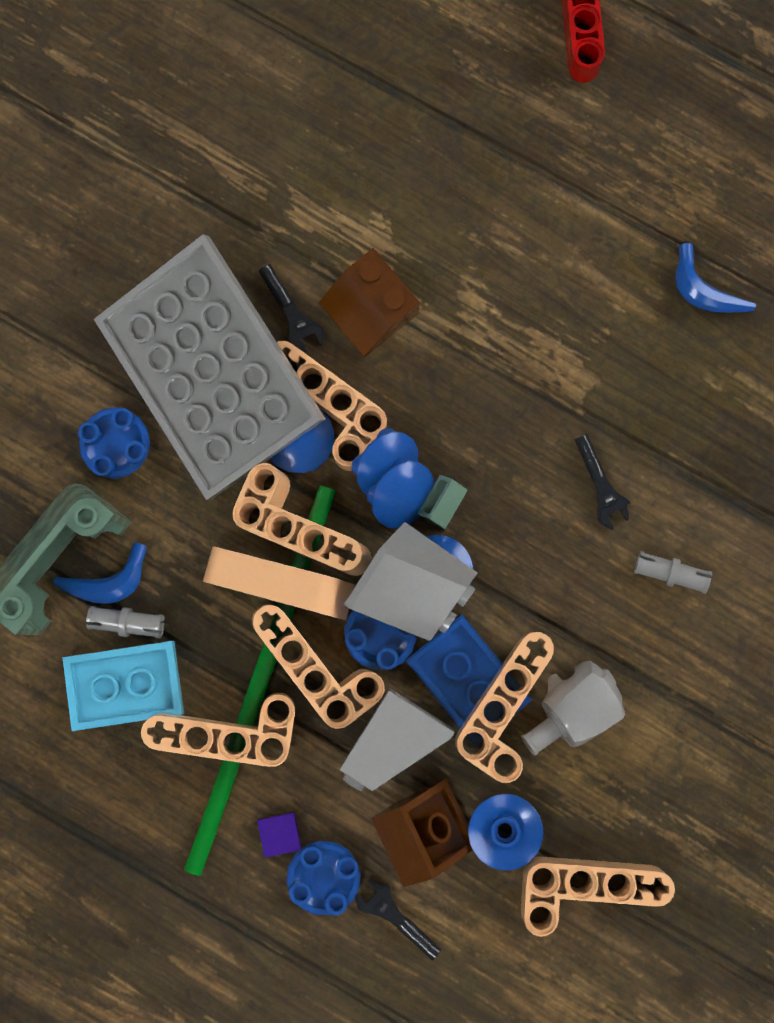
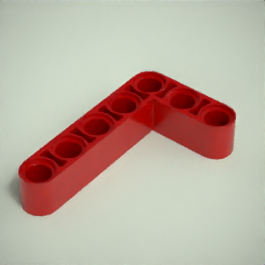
M561 0L569 74L578 82H591L597 77L605 56L600 0ZM584 23L590 29L581 30L575 24ZM579 57H589L594 63L585 64L580 61Z

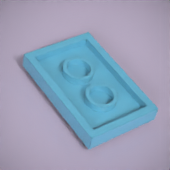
M175 641L62 657L72 731L143 721L158 713L184 714Z

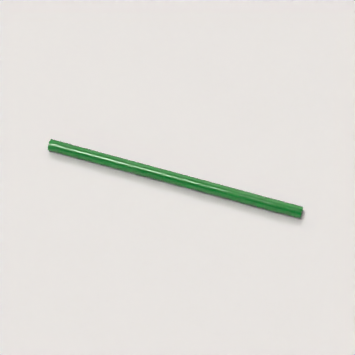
M319 485L307 520L322 526L325 525L336 494L335 490ZM321 535L315 537V539L312 542V549L314 552L316 551ZM296 552L291 566L309 571L312 559ZM278 602L277 607L284 611L291 621L296 607ZM276 613L273 615L269 627L276 636V638L270 640L272 645L275 644L280 636L288 631V627L284 632H281L274 622L278 618ZM265 644L262 646L236 724L254 726L277 662V659ZM232 732L227 748L230 751L239 752L245 748L246 741L240 733ZM222 760L184 867V871L190 874L202 875L237 776L240 762Z

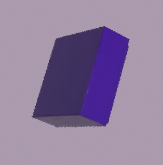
M295 811L257 820L264 858L302 849Z

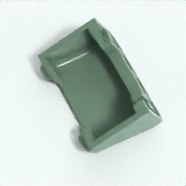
M77 483L66 486L0 565V623L15 635H41L52 620L46 616L44 611V602L50 595L37 586V582L77 533L94 539L104 532H113L122 536L132 521L91 488Z

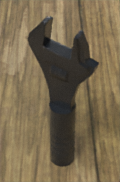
M271 264L262 267L258 272L287 316L290 327L289 343L296 344L300 350L306 353L307 350L302 339L315 334L320 346H322L324 341L323 328L308 319L297 309Z
M586 434L574 440L596 487L598 499L597 521L612 530L614 527L607 516L620 510L624 519L628 521L629 512L627 505L631 502L617 493L608 482L589 436Z
M368 880L377 893L366 902L357 892L355 899L359 911L379 916L391 922L433 961L442 949L400 912L393 901L388 883L381 885L377 881Z

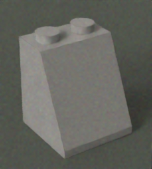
M404 522L378 550L344 605L351 610L431 641L438 629L445 634L457 617L452 612L455 605L458 603L464 607L475 588L470 583L477 575V572Z
M389 688L344 759L340 771L345 773L343 780L359 791H363L364 787L373 791L450 740L455 732L451 726Z

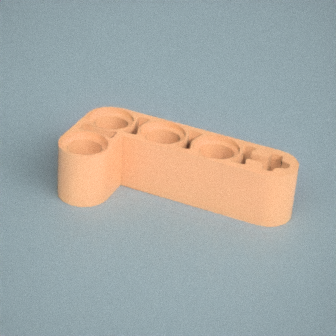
M278 341L277 343L287 357L288 355L291 364L298 369L296 373L302 383L310 374H317L322 378V383L318 388L307 390L319 409L345 427L335 440L332 453L336 464L341 469L352 471L351 465L353 461H344L339 456L341 448L347 444H353L360 450L359 455H361L366 447L377 438L378 433L382 429L387 428L385 412L293 344L287 341ZM338 395H346L352 400V403L348 409L338 411L332 407L333 399ZM367 416H375L381 421V425L376 431L367 432L362 429L361 422Z
M268 463L258 464L251 469L232 513L233 520L237 526L349 575L357 576L366 571L372 560L371 552L366 546L351 537L282 509L290 490V480L286 474ZM274 475V484L270 489L264 490L265 480L269 476ZM259 508L260 515L258 520L250 524V514L253 510ZM291 521V532L282 538L280 534L281 527L286 522ZM323 534L324 545L321 549L314 552L312 542L315 537ZM338 549L356 554L355 560H347L337 555Z
M214 546L212 547L203 582L342 620L347 619L349 608L344 604L356 586L327 575Z
M264 604L254 611L252 626L255 632L329 727L340 729L348 726L383 697L385 689L382 678L367 669H359L338 684L284 611L279 607ZM264 612L270 615L275 613L278 615L274 622L281 632H284L287 627L290 629V633L280 636L274 645L270 643L271 639L276 638L272 630L268 627L261 629L259 626L263 622L261 615ZM288 641H297L301 646V654L294 661H287L282 657V647ZM311 671H320L324 680L320 688L316 690L307 689L304 685L305 676ZM364 677H371L375 686L373 692L368 696H359L357 693L358 682ZM336 700L343 701L346 708L344 715L338 719L329 718L327 716L329 704Z
M529 632L518 640L455 737L457 750L466 760L502 783L515 781L521 775L523 762L516 751L498 738L554 653L552 640L541 632ZM540 640L539 648L543 651V654L541 656H532L527 663L534 666L532 672L526 666L515 663L517 656L521 660H525L529 655L530 649L526 646L528 642ZM513 669L519 670L524 677L523 685L517 690H509L505 684L506 674ZM499 701L502 704L503 715L499 720L488 721L485 718L484 708L488 702ZM471 732L479 733L483 739L482 747L474 753L467 752L463 748V739ZM502 754H509L514 760L511 771L505 774L496 772L494 768L496 758Z
M273 693L269 695L262 705L258 727L170 713H158L147 719L143 724L141 737L144 744L154 750L276 767L287 759L295 717V704L287 694ZM275 700L284 701L289 707L288 716L283 720L272 719L268 714V705ZM160 721L164 722V729L169 731L179 729L178 723L184 725L179 735L180 744L175 743L177 735L168 734L161 741L157 740V733L151 732V728L157 726ZM190 728H203L208 735L207 743L198 747L192 745L188 739ZM232 732L240 733L246 741L245 748L239 752L230 751L225 745V737ZM275 738L282 743L283 751L279 756L268 757L263 753L262 743L266 739Z
M534 857L524 866L521 917L528 931L533 935L540 937L548 936L554 932L558 925L560 899L657 907L664 906L671 901L674 896L675 887L672 879L659 867L653 865ZM540 868H546L551 871L550 880L544 885H536L532 882L533 874ZM577 871L588 873L587 883L581 888L570 886V879ZM613 875H624L625 883L620 890L611 891L608 889L609 879ZM656 878L661 882V887H655L654 893H652L646 886L637 885L636 879L641 884L651 885L654 884ZM537 907H545L549 911L547 919L542 923H534L530 920L531 912Z

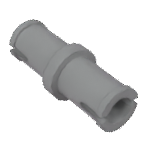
M643 551L639 552L634 568L635 574L639 573L665 581V585L670 587L676 584L700 591L703 594L707 593L712 576V571H705L681 564L680 559L672 558V560L644 553Z
M91 606L86 618V622L91 623H87L86 627L88 630L118 632V635L122 637L136 634L161 638L164 631V623L160 622H163L165 619L164 615L133 612L132 608L123 607L120 611Z

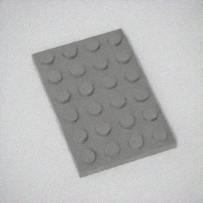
M201 235L94 319L206 500H211L249 474L253 467L266 462L325 420L322 412L208 235Z

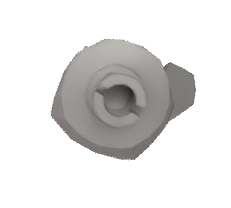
M583 661L574 667L575 673L566 680H563L557 673L548 678V691L542 700V707L547 719L526 734L521 735L522 741L532 755L536 756L538 752L560 737L571 747L583 745L624 718L625 711L622 704V695L616 686L613 675L608 669H601L592 661Z

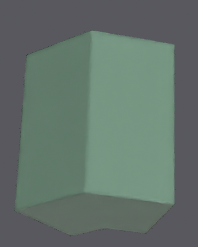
M439 475L417 514L427 522L445 531L468 490L455 480Z

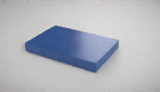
M462 614L452 622L445 634L440 631L431 641H428L405 660L459 728H461L502 666V662ZM508 672L505 676L506 687L509 690L519 689L521 687L520 684ZM528 694L516 713L532 701ZM491 701L485 705L484 716L488 721H497L502 717L503 706L499 701ZM471 732L466 735L475 747L483 741L479 733Z

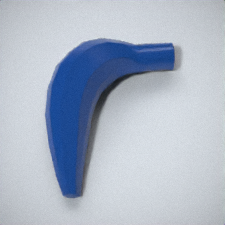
M683 243L679 245V264L675 277L676 285L681 296L689 304L711 312L754 311L756 303L722 292L703 281L694 268L693 244Z
M134 542L125 566L111 577L103 579L56 577L54 579V586L77 598L93 603L107 604L119 602L132 594L140 583L142 562L148 547Z

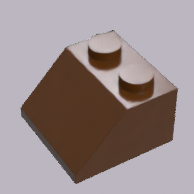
M374 248L348 267L319 302L320 306L364 358L418 315L420 302Z
M447 779L440 780L392 804L371 818L403 887L434 879L473 851L468 836L469 825Z

